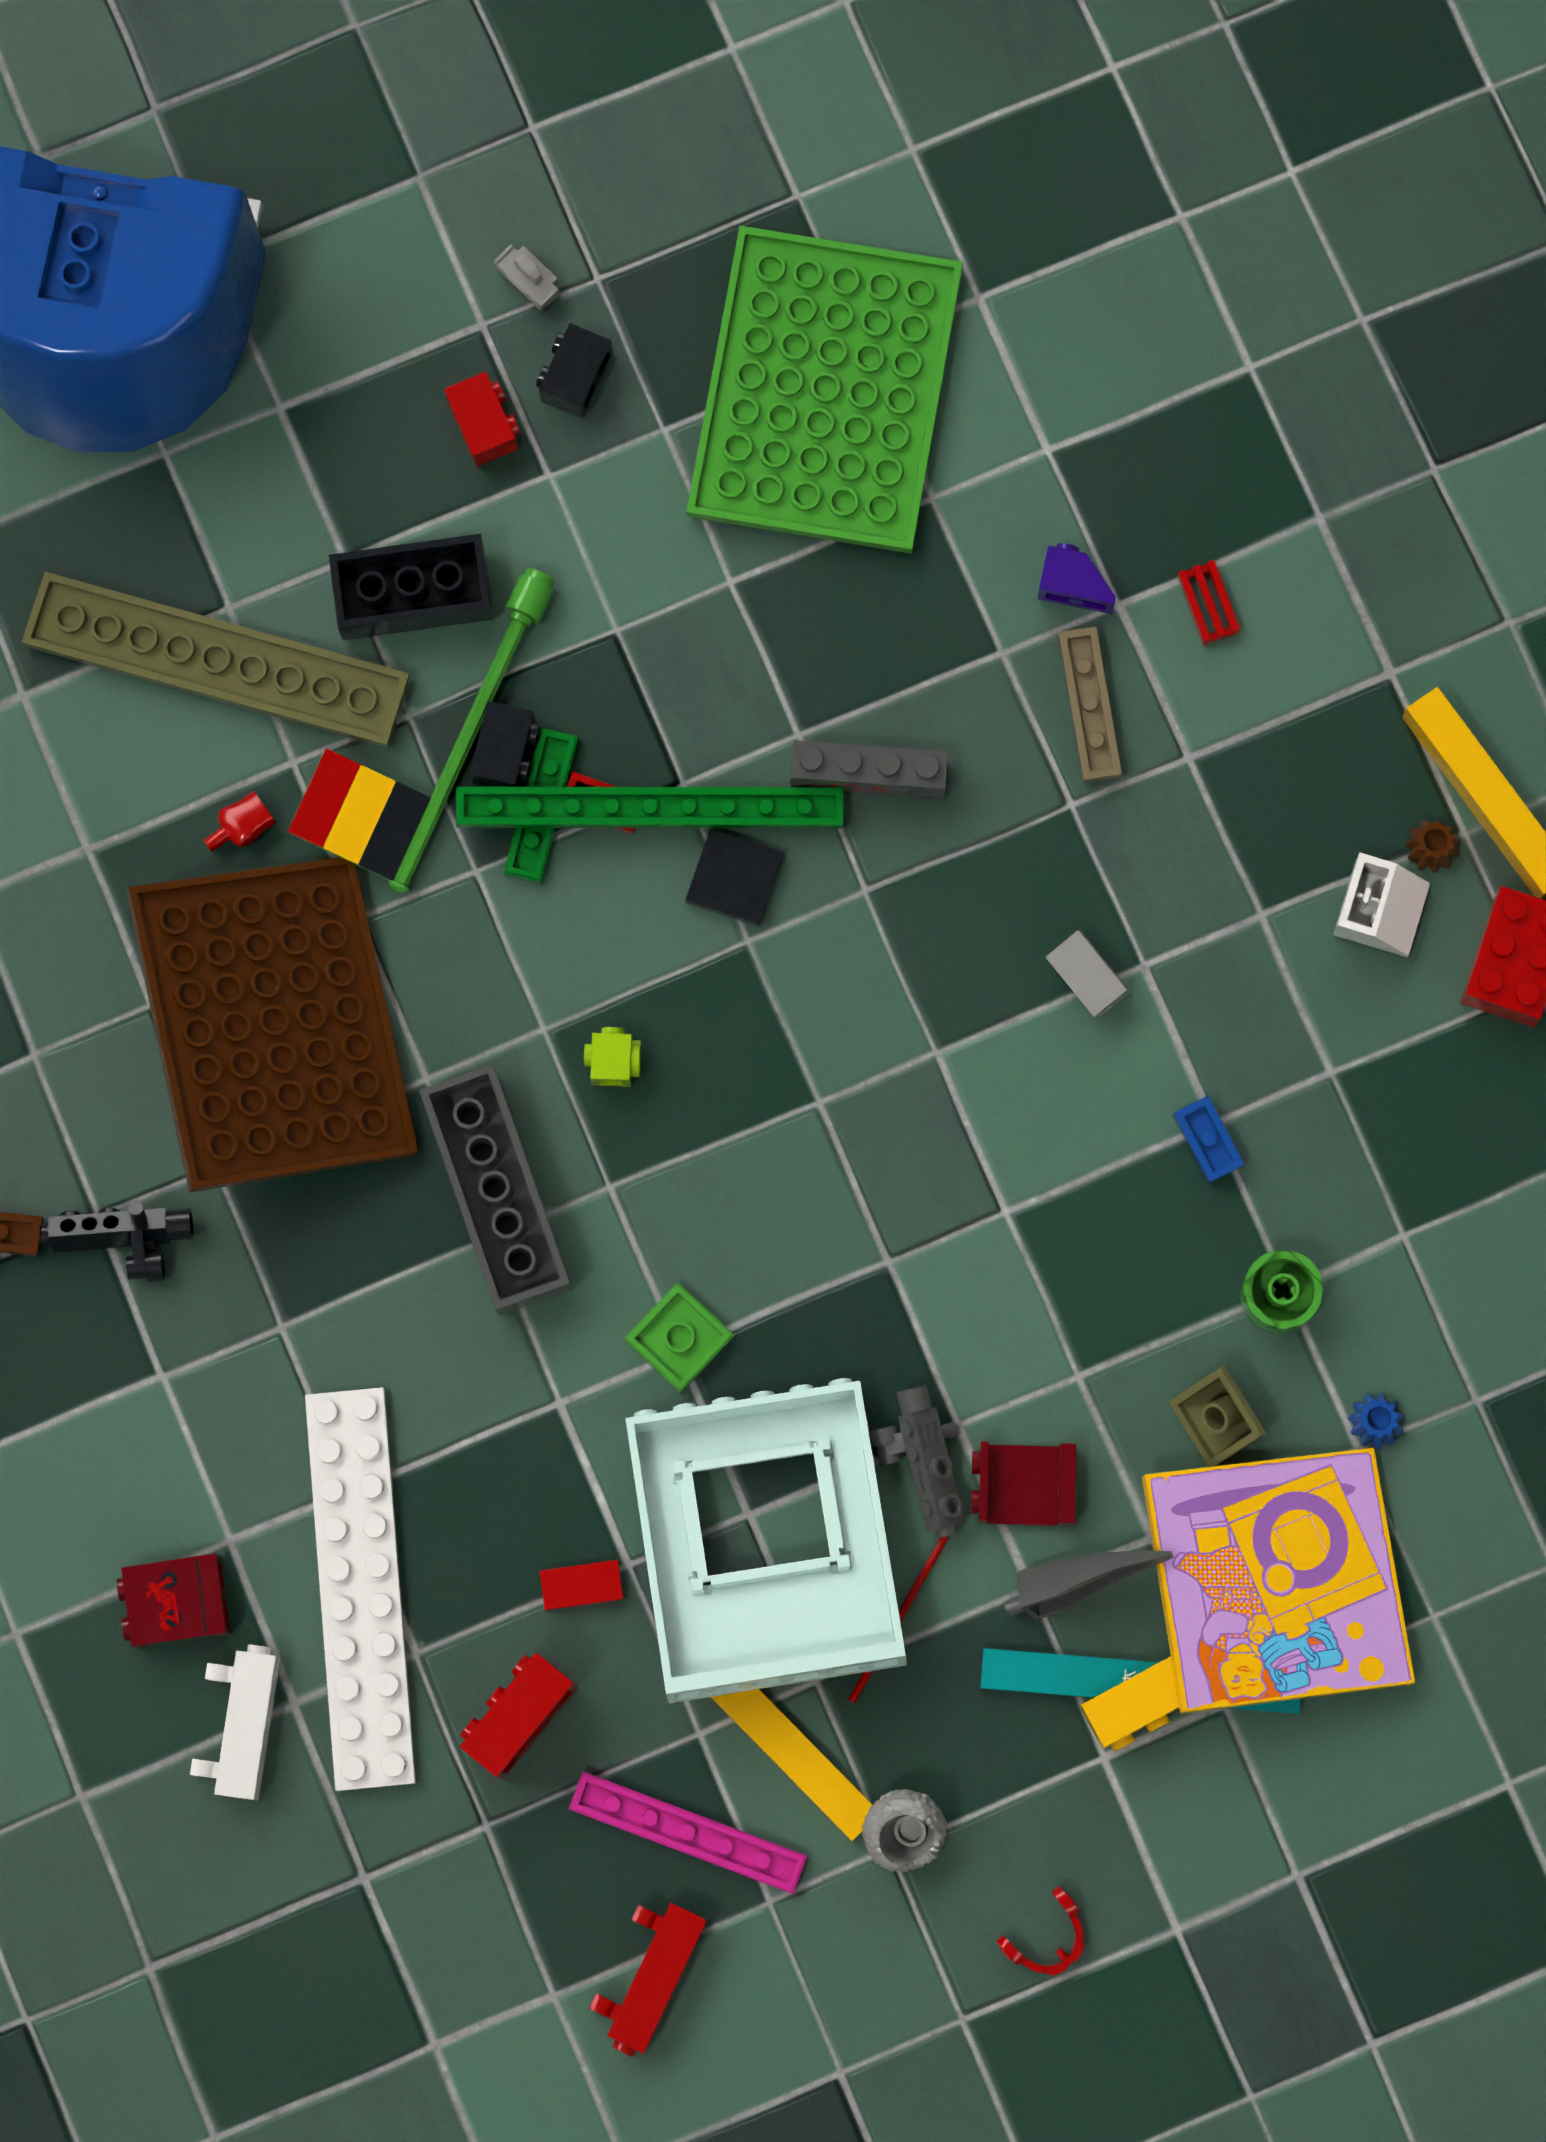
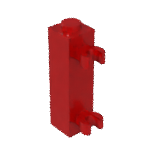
M671 1902L664 1917L638 1905L631 1919L656 1931V1934L622 2005L597 1993L589 2009L614 2020L607 2035L614 2039L612 2047L631 2057H634L636 2051L642 2054L646 2052L708 1921Z

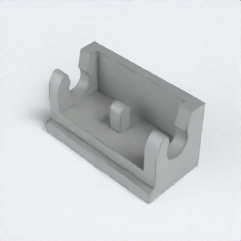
M1079 930L1046 956V959L1094 1018L1105 1014L1131 993L1087 937Z

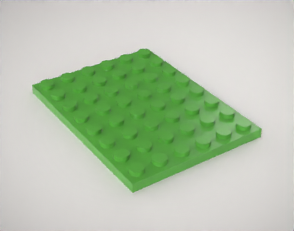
M739 226L687 505V517L912 554L963 262Z

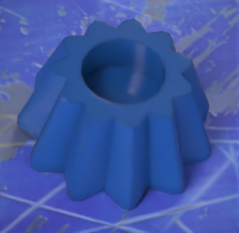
M1381 1393L1376 1398L1366 1394L1363 1402L1353 1403L1355 1413L1348 1417V1420L1354 1424L1351 1435L1360 1436L1362 1446L1372 1443L1377 1450L1381 1448L1383 1443L1393 1445L1395 1442L1394 1435L1403 1433V1428L1399 1423L1404 1419L1405 1415L1397 1411L1398 1402L1387 1401L1384 1393Z

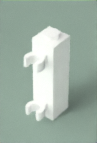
M248 1645L247 1652L236 1650L234 1667L207 1663L205 1679L231 1683L219 1762L192 1759L190 1775L215 1778V1795L259 1801L280 1658L271 1655L270 1647Z

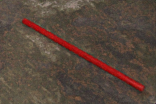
M940 1537L899 1609L900 1623L949 1537ZM873 1671L863 1672L848 1698L849 1701L856 1702Z

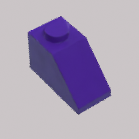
M1059 543L1056 547L1048 545L1038 599L1113 614L1116 596L1088 555L1084 552H1079V548L1071 544Z

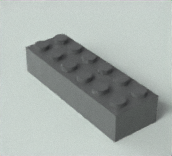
M490 1064L420 1089L419 1092L497 1314L500 1316L573 1290L494 1065Z

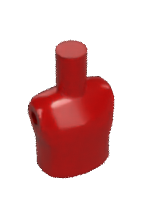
M252 791L238 802L228 805L219 811L218 821L221 828L203 841L211 852H214L230 840L238 847H246L264 831L275 825L276 821L256 793Z

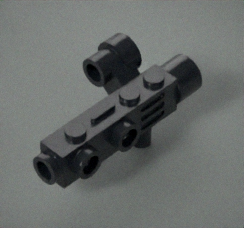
M134 1201L129 1204L128 1211H120L111 1207L103 1208L98 1213L81 1214L71 1210L64 1211L59 1216L49 1217L48 1223L42 1224L41 1237L43 1247H52L53 1253L132 1247L133 1256L126 1257L128 1280L147 1278L148 1282L165 1281V1259L163 1250H155V1245L170 1244V1241L192 1240L194 1237V1225L191 1208L166 1210V1208L144 1209L141 1202Z

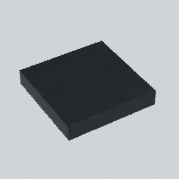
M710 829L685 902L759 926L783 857V852Z

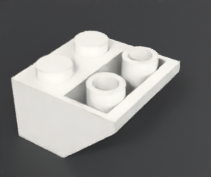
M1359 853L1333 935L1408 958L1430 883L1397 863Z

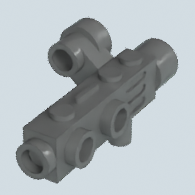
M927 1385L896 1392L902 1415L898 1416L900 1428L899 1424L869 1431L871 1446L876 1447L880 1465L903 1460L902 1452L906 1451L927 1532L935 1531L936 1538L959 1533L958 1525L965 1523L962 1512L963 1504L958 1496L953 1476V1464L949 1459L945 1440L958 1436V1427L954 1422L940 1424L937 1408H932Z

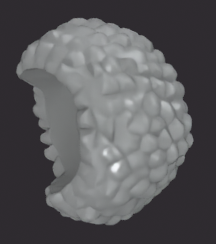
M908 1789L889 1791L887 1794L881 1795L880 1799L875 1801L874 1805L870 1807L868 1814L865 1816V1823L862 1826V1837L874 1863L891 1872H908V1870L921 1868L925 1864L931 1863L933 1859L937 1858L938 1852L945 1843L944 1838L947 1835V1821L936 1803L928 1794Z

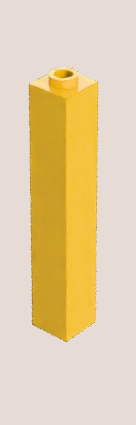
M1437 686L1408 706L1402 716L1403 720L1534 897L1546 898L1545 830Z

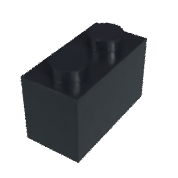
M569 323L565 334L558 333L551 351L552 354H555L549 367L543 366L536 387L539 388L541 402L583 419L612 356L613 348L611 339Z
M488 701L470 772L473 784L486 787H519L520 782L527 783L531 768V761L526 760L529 746H536L540 731V724H535L533 711Z

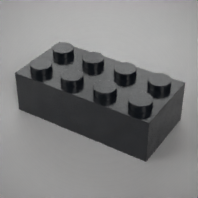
M481 534L329 555L337 626L342 640L494 620L485 548Z

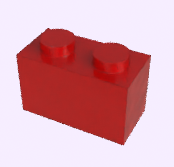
M485 371L444 388L449 407L476 467L518 450L515 437L521 435L513 414L506 416L502 409L501 403L506 402V399L497 380L491 383Z

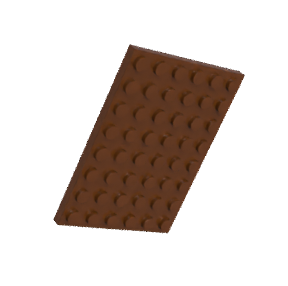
M338 857L128 887L126 895L189 1193L410 1157L418 1153L355 864Z

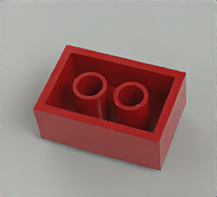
M1500 886L1494 897L1460 1004L1532 1028L1536 1026L1541 1019L1546 1004V900Z
M537 1652L532 1658L526 1654L517 1663L511 1672L515 1676L511 1684L506 1689L499 1686L485 1704L490 1708L481 1720L474 1717L460 1734L464 1741L459 1747L496 1778L501 1780L504 1779L578 1688L576 1684Z

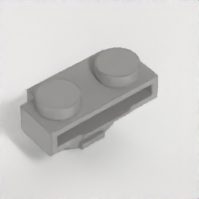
M509 245L493 261L494 267L541 312L560 295L559 289L556 287L559 284L558 278L524 246L517 250L512 245Z

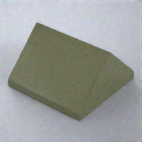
M1225 1365L1219 1367L1169 1401V1404L1208 1467L1217 1466L1259 1441L1266 1434Z

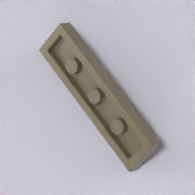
M1097 627L1058 632L1083 783L1121 778L1122 772Z

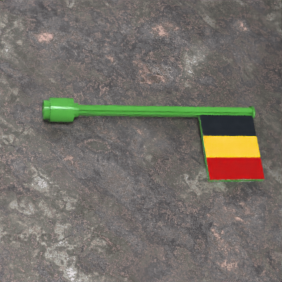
M527 568L524 575H519L505 606V610L510 613L509 619L511 622L431 797L326 748L287 833L389 880L388 884L392 890L398 893H407L410 890L407 886L484 720L488 701L492 702L525 628H529L531 623L540 624L554 593L552 586L555 580L549 575L533 568Z

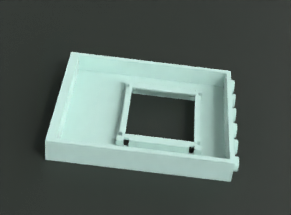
M840 1378L830 1381L828 1383L829 1386L813 1388L812 1385L803 1384L790 1388V1392L774 1394L773 1391H759L753 1393L750 1396L751 1398L735 1400L733 1397H721L713 1400L710 1405L696 1407V1404L684 1403L674 1406L673 1411L657 1413L656 1410L646 1409L634 1413V1417L625 1418L668 1703L907 1665L860 1381L852 1382L849 1378ZM814 1454L830 1557L708 1576L692 1473ZM836 1561H837V1564H836V1565H830V1564H829L830 1562H836ZM704 1582H711L710 1585H703Z

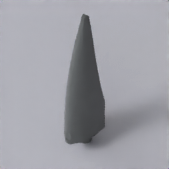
M1144 1550L1106 1552L1077 1556L1020 1570L1017 1574L1019 1597L1004 1602L1006 1612L1009 1616L1026 1612L1034 1620H1038L1071 1609L1091 1595L1124 1578L1174 1558L1172 1551Z

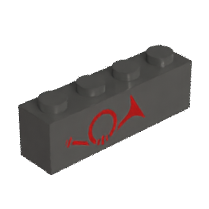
M793 740L791 787H843L844 793L944 800L948 751Z

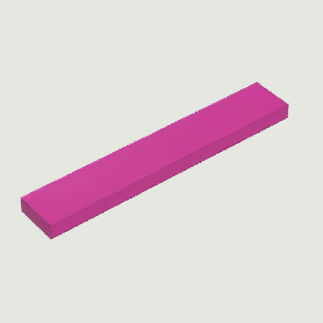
M582 1772L569 1806V1810L794 1894L807 1856L586 1772Z

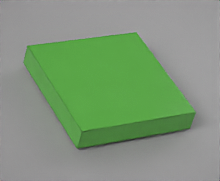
M677 1282L624 1338V1341L677 1391L682 1393L733 1340L735 1335Z

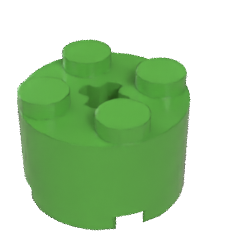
M1273 1251L1259 1257L1249 1268L1241 1285L1240 1299L1245 1314L1255 1326L1266 1332L1282 1335L1299 1330L1312 1319L1320 1307L1323 1286L1321 1274L1309 1258L1293 1251ZM1273 1285H1276L1278 1288L1286 1285L1290 1289L1287 1294L1289 1300L1284 1297L1277 1299L1273 1295L1276 1291Z

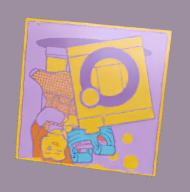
M1374 1448L1153 1473L1142 1476L1153 1550L1172 1551L1174 1557L1156 1565L1180 1714L1406 1686L1415 1683Z

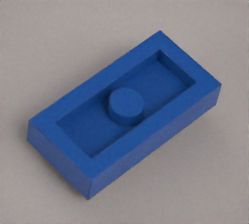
M1209 1096L1173 1113L1172 1116L1208 1184L1244 1167L1245 1164Z

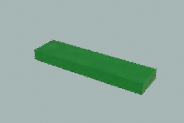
M541 727L526 787H567L579 736ZM515 828L504 869V876L542 885L556 828Z

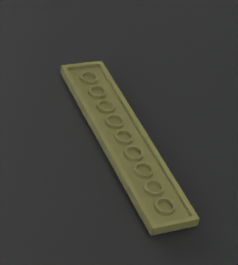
M44 572L21 642L24 647L385 748L389 747L410 680V674L404 671L49 572Z

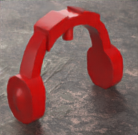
M1060 1886L1053 1889L1051 1893L1066 1912L1074 1929V1943L1070 1952L1066 1954L1060 1947L1055 1953L1060 1957L1061 1961L1049 1965L1037 1964L1022 1955L1002 1934L995 1941L1005 1957L1013 1961L1016 1966L1021 1963L1035 1972L1053 1976L1066 1971V1968L1072 1962L1077 1961L1082 1954L1085 1945L1083 1944V1929L1077 1916L1080 1910L1075 1905L1073 1898L1063 1891Z

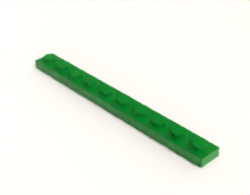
M456 787V828L843 829V787Z

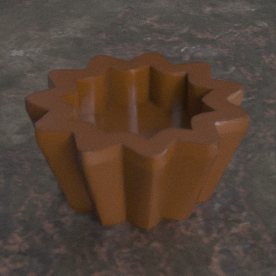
M1423 819L1420 827L1410 828L1412 838L1405 842V846L1411 850L1408 859L1417 861L1419 870L1429 867L1433 873H1436L1440 866L1450 868L1451 859L1457 858L1460 855L1456 849V846L1460 843V838L1453 834V826H1443L1440 819H1436L1433 823Z

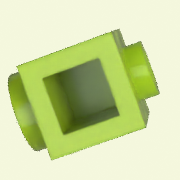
M604 1027L601 1029V1033H592V1044L585 1043L584 1067H591L590 1079L592 1086L631 1087L632 1077H640L641 1040H633L631 1034H625V1029L618 1027Z

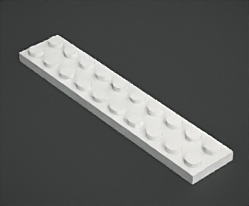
M381 1387L305 1395L335 1791L416 1784L385 1389Z

